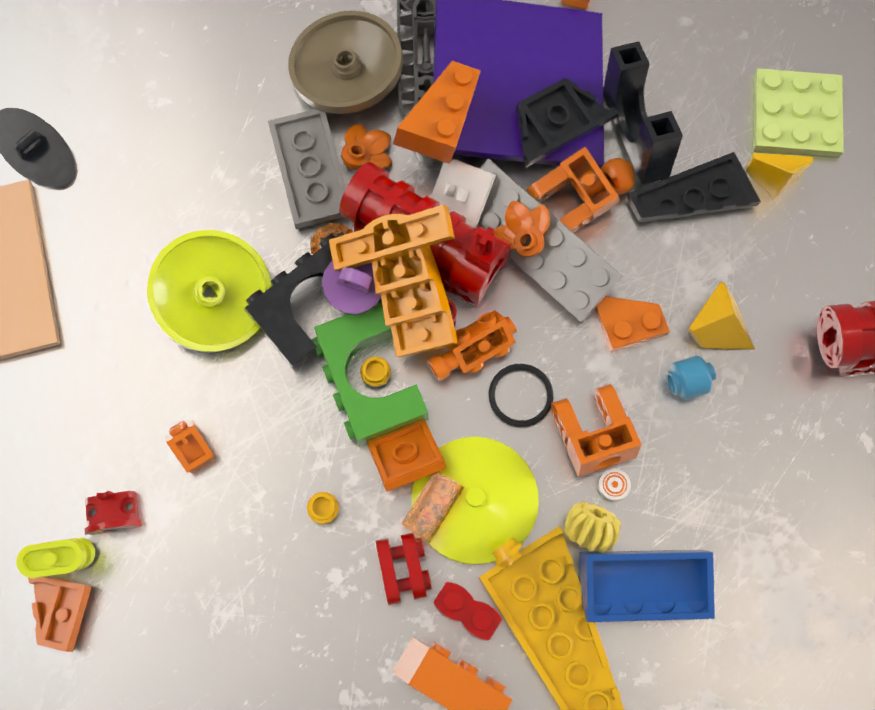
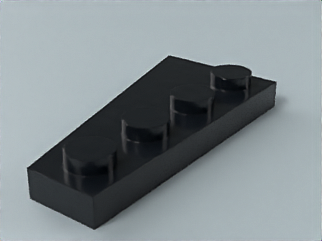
M735 152L673 175L668 179L642 187L627 195V200L639 223L756 207L761 202Z

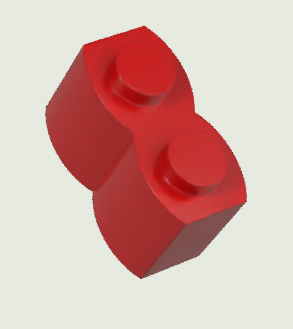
M446 582L433 601L435 608L442 616L451 621L461 622L463 628L470 635L480 640H490L502 621L501 616L493 607L481 601H474L471 594L456 583Z

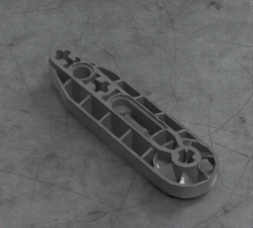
M397 0V36L402 50L413 51L414 62L403 64L401 75L414 76V88L402 90L401 75L398 80L399 112L402 120L406 117L402 100L413 101L416 105L433 85V64H431L430 38L428 35L435 33L436 0ZM400 25L413 27V37L401 39ZM417 35H424L422 38V64H418ZM415 152L418 160L423 164L431 165L439 161Z

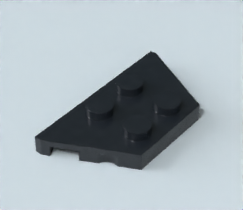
M567 78L520 101L516 106V114L524 165L528 167L614 120L619 112L613 107L609 110L595 101L596 96L588 91L579 89L575 83Z

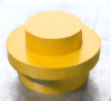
M373 356L362 363L360 375L367 385L380 387L388 382L391 376V368L384 358Z
M328 492L314 494L307 503L309 517L318 524L330 523L338 515V501Z
M512 537L492 552L497 559L494 561L498 566L503 562L507 567L521 557L522 554L519 552V549L523 547L522 543H517Z

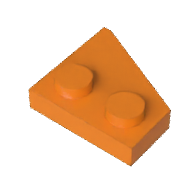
M606 296L595 308L610 352L668 335L670 332L661 307L656 303Z
M46 576L28 578L29 584L34 586L35 603H32L33 617L36 619L35 635L37 645L65 652H73L92 586Z

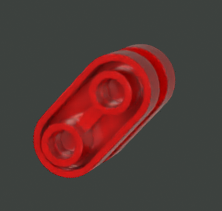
M414 533L401 535L403 545L390 547L388 538L375 541L388 606L401 603V592L412 590L414 600L427 597L426 590L432 589L428 570H421L419 558L425 557L422 539H415ZM406 558L409 577L397 580L393 560Z

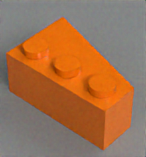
M451 61L397 127L393 145L450 164L481 70Z
M412 637L392 671L409 686L448 710H507L513 700L503 694L505 686L489 676L486 682L476 677L478 669L462 659L458 665L448 659L451 652L435 642L430 648Z

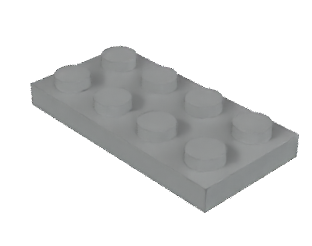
M314 109L269 120L268 124L295 228L298 229L344 217L339 213V205L346 186L326 113Z

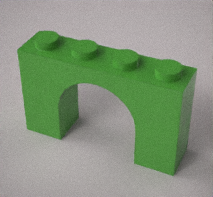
M382 301L365 313L359 315L347 314L314 327L317 337L312 338V341L317 346L315 348L317 355L324 354L327 365L322 366L328 384L335 382L338 392L333 394L338 410L339 412L345 410L349 421L344 422V426L350 440L356 438L359 446L367 444V441L420 420H429L428 411L417 384L384 397L373 398L358 393L348 382L347 373L349 365L360 351L393 338L391 327L385 326Z

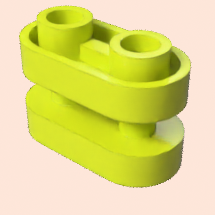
M84 537L31 544L19 551L16 558V566L18 571L28 578L70 573L88 567L95 558V548L92 542Z

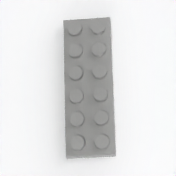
M487 159L480 168L495 174L496 177L477 227L481 226L487 230L488 227L495 229L505 225V211L512 201L523 203L530 211L542 205L490 159ZM548 211L550 225L543 234L545 242L543 250L534 257H525L516 250H511L510 259L580 322H583L623 278V275ZM530 236L526 239L525 246L531 243Z

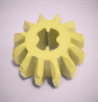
M581 502L574 504L572 509L569 510L564 532L572 542L578 543L580 547L588 548L590 552L596 550L599 553H604L607 550H611L613 545L616 544L619 538L621 522L615 517L613 512L605 510V507H599L595 503Z

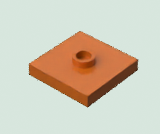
M425 419L367 441L386 492L446 469L445 461Z

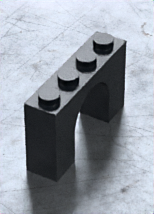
M637 41L611 48L603 87V97L609 110L613 107L619 112L614 119L615 125L641 185L670 178L683 134L672 111L647 116L644 102V86L650 63L640 42Z
M341 232V233L338 234L336 237L343 236L344 233ZM333 233L318 244L320 249L313 255L307 252L297 259L294 263L297 267L287 274L284 270L270 281L273 285L264 293L259 289L246 299L248 305L245 307V312L291 368L317 346L294 319L290 308V298L295 288L303 281L313 277H323L324 271L332 261L329 240L336 238Z

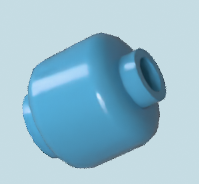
M692 356L672 363L670 372L666 374L667 382L673 395H678L684 400L709 393L712 389V381L716 379L713 365L710 362L706 363L700 356Z

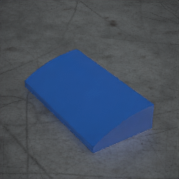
M711 551L579 552L581 592L586 622L715 619L713 552Z

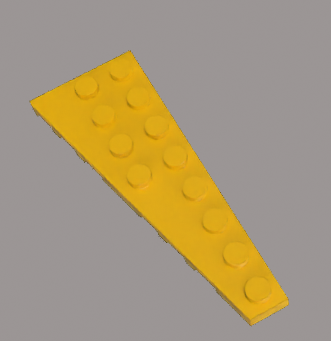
M560 526L519 551L522 556L506 567L502 562L479 577V580L560 710H624L620 699L621 696L609 668L610 665L595 622H586L581 585Z

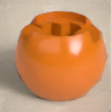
M614 158L602 165L601 171L618 195L625 194L633 188L636 179L633 171L634 167L629 161L622 158Z

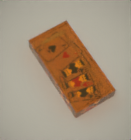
M439 471L433 473L401 525L430 543L464 487Z

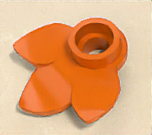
M355 124L347 130L344 138L346 145L342 148L341 158L346 167L358 170L366 162H372L382 169L392 165L393 161L384 153L391 142V135L382 130L367 132L362 124Z
M512 201L505 211L506 224L495 228L494 234L512 244L511 250H516L525 257H534L544 248L543 234L550 225L549 212L544 204L530 211L523 203ZM530 236L531 243L525 246L526 239Z

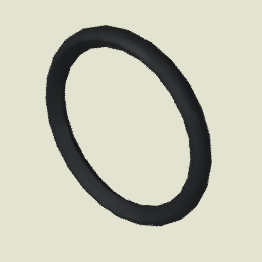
M513 364L503 368L494 376L489 387V402L496 416L505 423L517 427L531 426L543 420L549 413L554 399L553 388L547 376L540 369L528 364ZM514 370H526L536 374L543 381L547 390V401L544 409L537 416L528 420H515L501 412L495 400V389L499 380L505 374Z

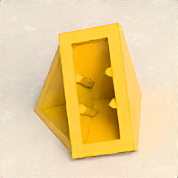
M753 153L745 166V170L764 190L776 199L805 174L813 163V157Z
M720 282L689 327V332L701 348L755 349L735 299L726 284Z

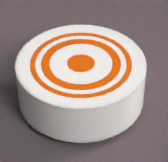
M619 469L605 471L598 480L600 495L611 502H617L625 498L631 488L628 475Z

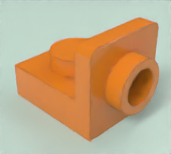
M182 420L168 430L170 434L166 436V443L187 473L214 456V453L198 431L193 420L188 423Z

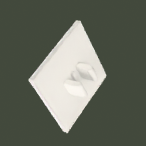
M451 159L450 164L443 163L431 197L439 201L440 206H447L449 213L456 211L466 217V223L476 229L496 175Z

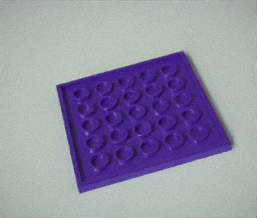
M436 0L433 83L451 61L481 70L454 152L455 155L524 162L516 106L520 101L564 78L575 83L579 89L588 91L596 96L595 101L604 106L602 13L508 0ZM604 125L535 163L560 166L561 162L586 147L601 169L604 164Z

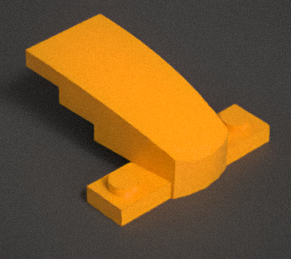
M445 205L411 215H384L370 222L362 230L329 240L334 270L341 272L343 267L355 268L372 263L375 293L381 295L385 326L391 327L396 357L399 358L458 343L445 289L430 245L455 238L449 208Z

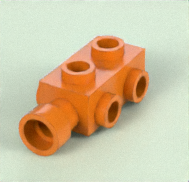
M496 310L485 313L467 327L456 330L458 343L446 346L448 352L441 356L439 354L427 360V363L439 382L451 375L450 372L456 368L463 374L466 372H478L483 368V362L493 356L502 357L509 352V346L516 343L513 334L517 332V329L508 316L504 318Z

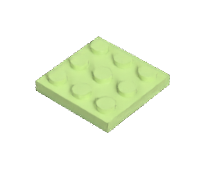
M757 68L754 73L753 151L839 158L844 153L842 75Z

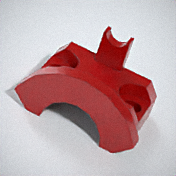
M135 491L97 492L96 496L85 498L87 527L84 528L85 535H96L112 529H132L142 526L141 519H139L137 492ZM132 504L133 508L128 510V506ZM96 510V514L92 516V512Z

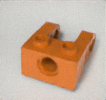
M586 147L561 162L560 166L533 183L526 190L540 203L571 183L584 203L559 220L572 232L577 231L620 202L618 194Z
M611 384L594 389L595 400L606 427L588 433V430L582 431L572 405L567 398L551 403L555 423L577 477L635 459L642 446L629 416H626L618 395Z

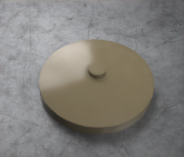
M341 11L316 20L302 31L291 48L288 69L297 93L306 103L324 112L347 114L375 105L392 91L402 72L403 53L396 32L386 21L367 12Z

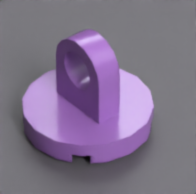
M332 260L324 271L322 280L324 296L330 306L342 314L359 315L375 307L381 298V295L375 293L372 263L355 268L343 267L341 272L334 270Z

